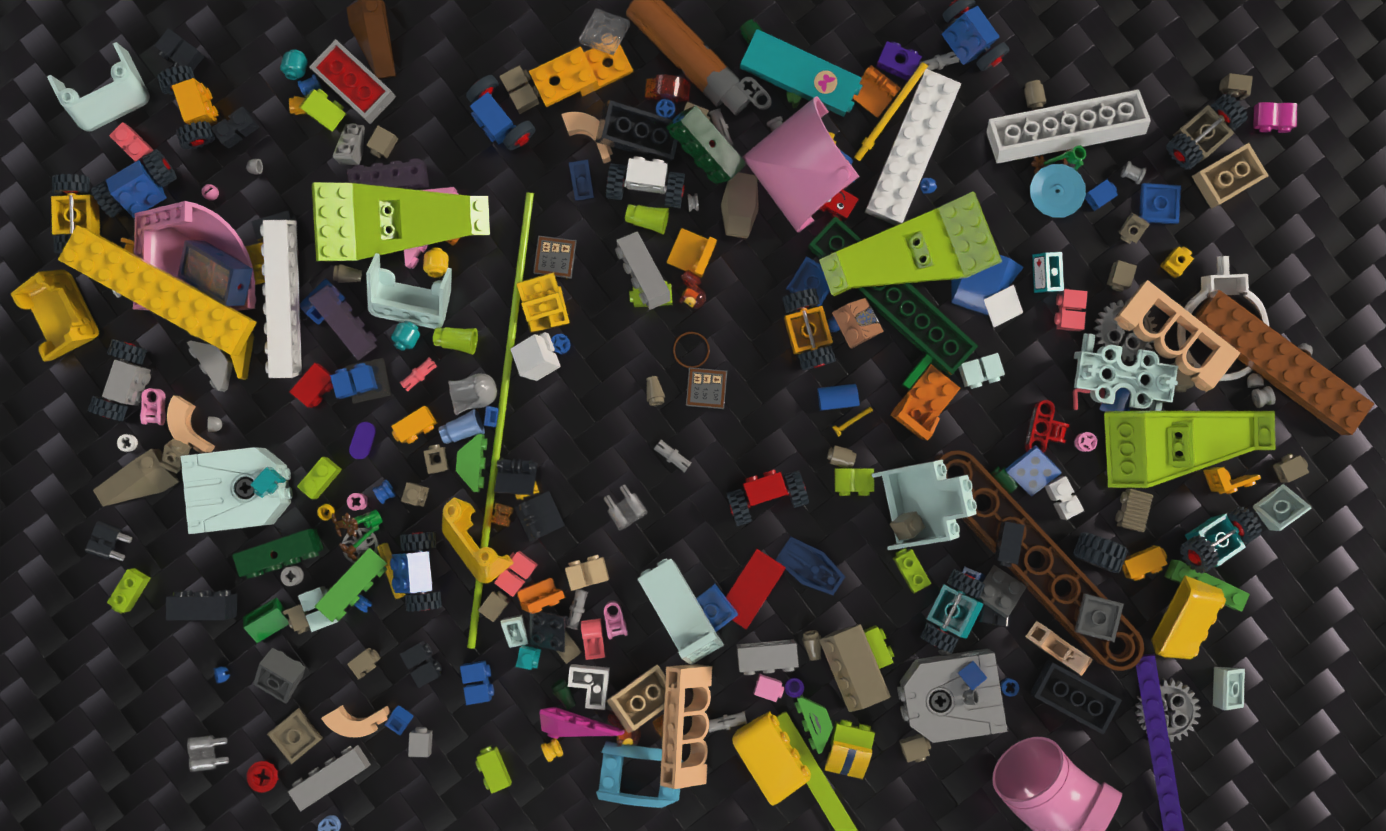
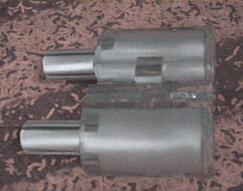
M626 485L620 487L626 497L622 502L615 505L609 495H607V498L604 497L605 502L610 508L607 512L619 531L648 513L636 493L631 494Z
M213 735L188 738L190 772L216 769V765L228 764V757L216 758L214 753L215 745L227 744V738L214 739Z

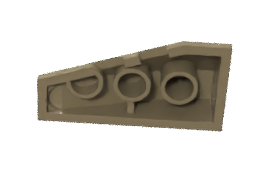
M150 449L93 491L102 506H108L164 492L180 481L174 472L159 466L163 457L161 450Z

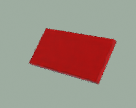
M758 549L755 551L726 596L738 613V616L732 619L734 622L745 629L749 627L786 567Z

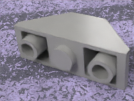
M355 123L345 124L333 153V158L339 164H360L363 156L364 125H357Z
M195 341L187 342L190 347L189 352L201 363L199 364L200 369L210 377L211 380L209 382L215 390L218 389V391L225 392L228 390L233 362L227 353L214 345Z

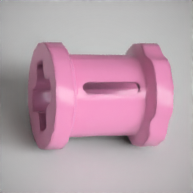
M353 493L348 497L347 505L352 510H363L368 505V497L363 493ZM355 498H360L359 502L361 505H355L357 502Z

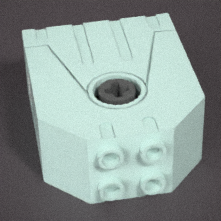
M253 447L181 456L188 534L272 525L291 503L290 499L293 497L291 487H289L288 481L291 478L290 469L266 448ZM266 467H272L286 481L278 483L279 487L273 494H268L261 498L254 493V488L250 484Z

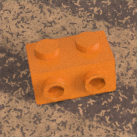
M547 578L517 591L522 610L531 614L540 612L544 606L556 605L559 603V600L565 598L563 591L555 587L552 578Z

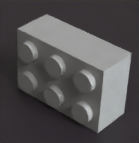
M794 639L736 644L739 672H743L744 675H753L755 671L760 670L763 673H774L775 669H782L784 672L794 671V667H799L797 644Z

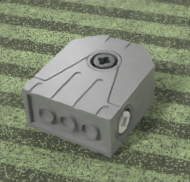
M988 648L974 650L973 652L954 653L948 656L941 655L915 659L900 680V687H897L899 699H901V702L903 701V706H900L902 718L912 728L933 743L988 735L990 733L1007 732L995 653ZM972 661L976 663L987 677L984 682L975 688L979 696L977 705H967L964 703L963 700L965 698L962 695L970 688L958 674L960 670Z

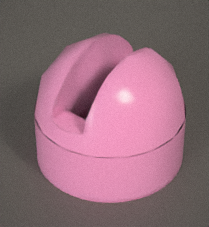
M207 184L202 188V195L207 200H215L219 195V191L214 185Z

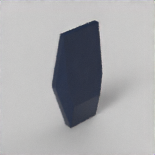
M790 537L776 558V561L785 566L786 570L801 584L834 595L845 578L824 552L793 537Z

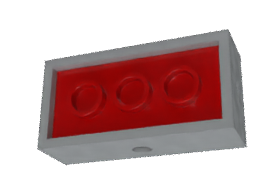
M336 39L310 66L317 76L369 124L396 97L385 84Z

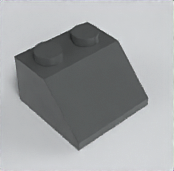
M272 648L260 662L253 685L287 703L302 679L306 667L299 661L289 658L282 651Z

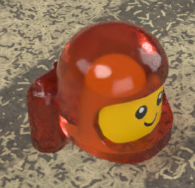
M687 270L681 276L687 288L679 302H685L692 309H698L705 303L706 294L697 286L701 283L700 278L690 270Z
M615 714L608 715L607 723L625 730L624 734L617 736L616 746L637 745L641 738L640 729L637 728L635 731L628 733Z

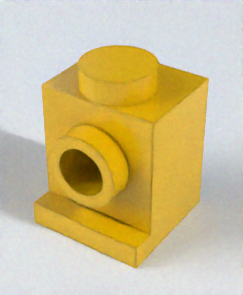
M1177 247L1169 254L1160 267L1174 278L1181 276L1194 259L1190 256L1192 252L1186 247Z

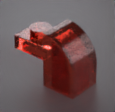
M656 75V78L647 79L645 98L650 100L666 98L673 102L689 100L690 81L672 75Z

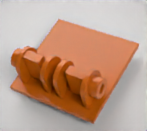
M871 65L861 77L862 79L859 84L863 86L858 96L854 94L852 99L878 118L901 88Z

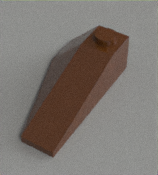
M356 1L347 7L349 26L374 75L378 79L396 77L384 1Z

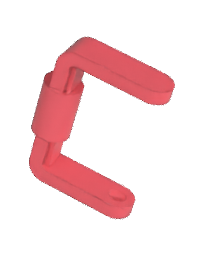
M1079 388L1073 390L1074 410H1078L1077 392L1090 393V390ZM1101 388L1099 390L1101 398H1104L1105 389Z

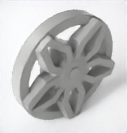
M358 528V530H355V532H358L361 538L362 536H364L361 531L367 533L369 530L366 528ZM347 533L342 544L352 543L354 545L359 539L353 536L355 541L348 540L349 535ZM374 533L356 548L354 553H358V559L374 542V552L378 553L377 546H379V542ZM373 538V540L368 544L367 539ZM343 552L350 562L355 563L351 558H348L347 553Z

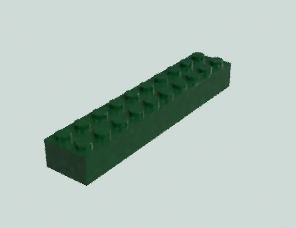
M835 216L809 244L808 249L819 259H822L862 240ZM910 283L852 288L862 298H867L869 304L924 355L928 354L932 357V362L948 376L952 375L978 347Z

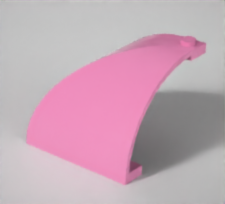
M818 96L814 97L742 156L796 232H801L814 221L811 216L820 207L860 177L840 152L824 126L821 118L829 111Z
M183 201L135 213L134 255L180 280L182 279L177 276L185 240H204L253 269L247 249L235 230L222 217L204 206ZM253 270L245 305L229 306L236 311L255 309L256 296ZM133 301V309L148 310Z

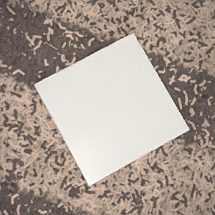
M1014 285L984 299L993 327L1023 313Z

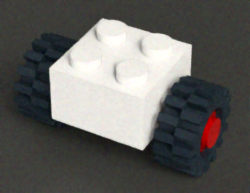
M635 156L633 159L629 158L627 175L626 165L611 163L608 172L606 198L622 200L624 187L627 186V189L660 194L666 193L665 206L680 208L684 193L685 174L669 172L668 185H666L668 167L663 160L653 159V161H645V158Z

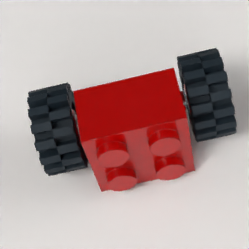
M776 470L763 473L764 477L759 479L757 475L746 478V483L742 485L747 503L742 489L727 493L729 506L736 525L740 526L752 522L748 509L750 506L784 495L790 497L794 508L808 504V495L799 470L784 474V480L781 472L776 473Z

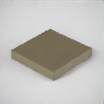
M300 709L294 711L267 734L291 764L323 739Z

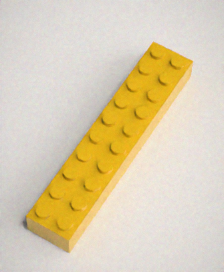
M78 225L58 258L59 261L230 355L239 356L257 323L253 319L229 306L221 304L202 291L102 236Z

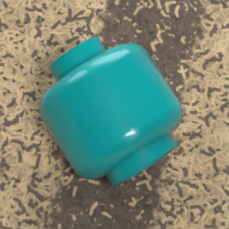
M290 50L284 53L280 70L288 79L296 80V78H302L305 75L308 60L301 51Z
M404 321V323L397 324L391 339L395 342L394 346L405 351V349H412L415 346L420 333L415 324Z

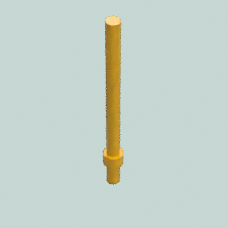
M921 62L868 138L865 137L861 143V148L854 156L855 159L861 161L868 149H872L876 138L927 69L928 65L924 62Z

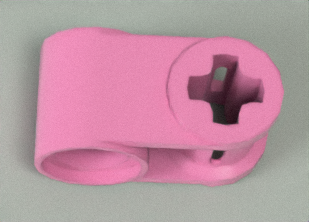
M155 388L144 390L141 396V423L143 425L148 423L164 425L166 419L165 393L161 389ZM153 392L156 394V400L154 402L151 400V394Z
M615 600L609 601L604 608L608 638L612 639L614 636L623 634L628 636L620 603ZM609 606H616L618 613L615 615L609 614L607 610Z

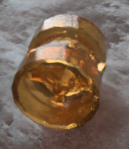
M495 503V514L491 517L490 522L509 527V517L513 514L514 508Z

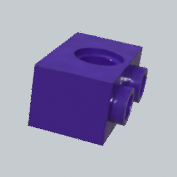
M887 41L876 68L909 81L916 71L922 56L918 55L919 53L915 50H906L896 42L890 43ZM895 57H901L904 63H897Z

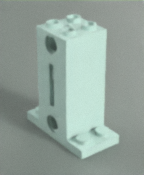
M666 558L657 564L658 567L653 570L647 569L643 571L638 581L679 650V655L684 661L692 665L724 646V644L712 627L675 562L672 559L668 560Z

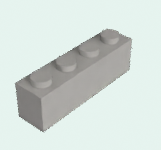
M638 231L618 239L617 248L615 249L619 259H623L626 273L631 274V282L634 288L639 289L641 302L647 304L649 310L669 302L670 291Z
M358 745L354 748L351 746L341 751V757L338 759L335 756L325 762L326 766L320 770L317 767L308 773L309 778L305 780L300 778L292 784L293 788L288 793L300 811L371 765Z

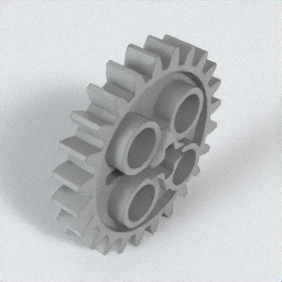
M1119 300L1117 305L1113 302L1110 304L1111 308L1108 306L1104 307L1105 313L1100 312L1098 314L1102 319L1095 320L1099 326L1093 328L1098 331L1095 338L1100 339L1096 345L1119 346V342L1122 340V362L1126 360V357L1129 362L1133 361V356L1137 360V351L1139 349L1150 350L1152 346L1149 343H1154V341L1146 342L1138 339L1133 329L1130 331L1126 330L1128 334H1125V331L1117 324L1118 322L1114 320L1129 300H1126L1125 303ZM1149 310L1143 318V326L1147 332L1157 334V332L1152 331V328H1155L1157 324H1151L1155 317H1148L1151 312ZM1111 332L1116 334V341L1110 339ZM1129 338L1134 341L1133 348L1128 345ZM1107 350L1106 356L1108 357L1112 355L1110 350Z
M1162 678L1160 689L1164 711H1167V705L1171 708L1168 710V715L1165 713L1168 737L1173 742L1174 736L1181 740L1182 733L1188 736V729L1194 731L1191 725L1198 724L1194 718L1201 716L1196 712L1201 707L1195 704L1199 700L1193 697L1195 693L1192 690L1188 691L1189 687L1186 684L1182 686V682L1179 680L1175 684L1172 678L1167 683ZM1137 696L1141 703H1135V706L1140 709L1135 711V714L1141 716L1137 721L1143 723L1140 727L1146 730L1141 696ZM1175 696H1180L1179 702H1172ZM1182 715L1181 721L1175 722L1176 716Z

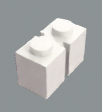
M1060 476L1045 486L1051 500L1057 501L1060 499L1061 501L1053 504L1061 519L1067 520L1084 511L1077 496L1071 495L1074 490L1066 476Z

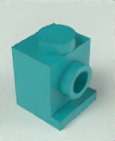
M266 467L250 485L254 488V493L263 498L265 495L273 494L279 487L277 484L284 483L286 479L274 468Z
M522 645L519 650L516 667L528 670L537 668L541 649Z

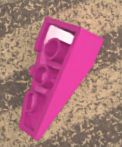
M557 707L540 710L541 729L548 733L547 736L551 738L618 736L625 732L623 729Z

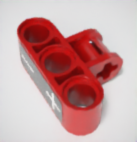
M1049 400L1039 401L1033 407L1025 442L1026 452L1032 448L1034 441L1039 443V449L1043 453L1046 450L1048 440L1065 444L1066 440H1064L1069 424L1053 420L1055 406ZM1042 404H1045L1048 408L1046 414H1043L1040 410ZM1038 423H1041L1044 427L1042 433L1036 430Z

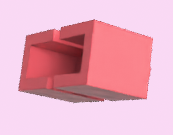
M123 122L109 135L135 162L139 160L144 166L142 158L154 151L130 126Z
M1064 289V291H1060V294H1057L1056 305H1058L1059 312L1055 314L1054 323L1057 324L1056 329L1084 330L1086 312L1068 310L1081 311L1086 309L1087 291Z
M520 551L516 554L513 552L509 556L514 563L496 577L497 580L495 581L497 586L512 597L517 594V591L520 590L525 581L510 571V569L526 580L538 565Z

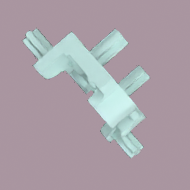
M1084 333L1081 351L1074 354V359H1078L1074 388L1090 390L1091 398L1095 402L1114 404L1116 391L1124 387L1131 394L1130 408L1143 409L1150 406L1149 411H1161L1163 402H1173L1175 385L1178 384V381H1176L1178 366L1159 363V357L1155 352L1141 349L1137 351L1135 364L1126 366L1121 361V346L1106 345L1100 347L1097 353H1093L1095 335ZM1107 350H1110L1112 353L1110 360H1107L1105 357ZM1145 356H1148L1150 359L1148 366L1143 362ZM1105 368L1112 372L1111 377L1107 380L1102 377V371ZM1144 374L1150 378L1148 385H1143L1140 382V378ZM1101 388H1104L1106 391L1104 398L1099 396ZM1139 394H1142L1144 397L1142 404H1139L1137 401Z

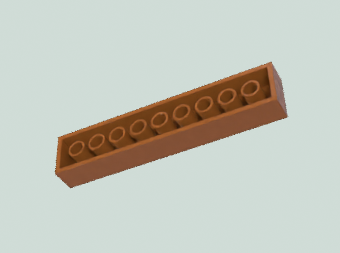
M1221 290L1210 292L1194 314L1195 318L1240 352L1237 357L1238 360L1257 374H1260L1264 379L1340 435H1353L1374 405L1373 402Z

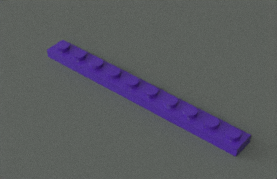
M1155 653L1142 655L1141 660L1137 663L1136 669L1163 830L1184 831Z

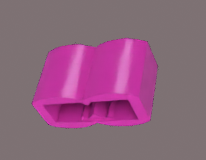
M1263 102L1254 106L1253 128L1259 129V132H1270L1271 129H1276L1280 133H1287L1297 127V104Z

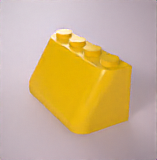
M1185 575L1151 639L1155 653L1167 658L1192 659L1196 657L1199 653L1201 642L1205 641L1208 636V629L1217 619L1219 609L1225 605L1226 598L1222 589Z
M769 711L737 729L732 741L764 796L774 806L806 784L811 778V773L806 765L803 766L800 761L799 752L790 745V738L785 731L782 732L779 727L778 718Z

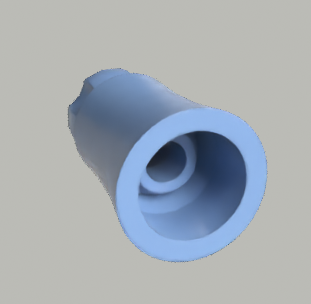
M476 409L439 427L441 439L446 444L485 433L483 422Z

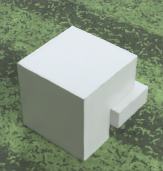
M546 332L539 336L534 334L511 348L520 376L537 381L561 367L556 353H553L555 349L551 338Z

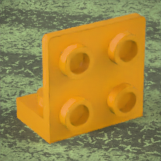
M682 228L667 263L702 278L717 239L712 237L706 239Z
M1211 467L1203 470L1211 492H1219V494L1238 491L1237 487H1249L1255 485L1256 480L1261 479L1260 475H1244L1231 480L1229 472L1224 467Z

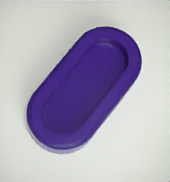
M362 422L356 427L349 448L353 458L364 459L369 455L376 435V428L372 423Z

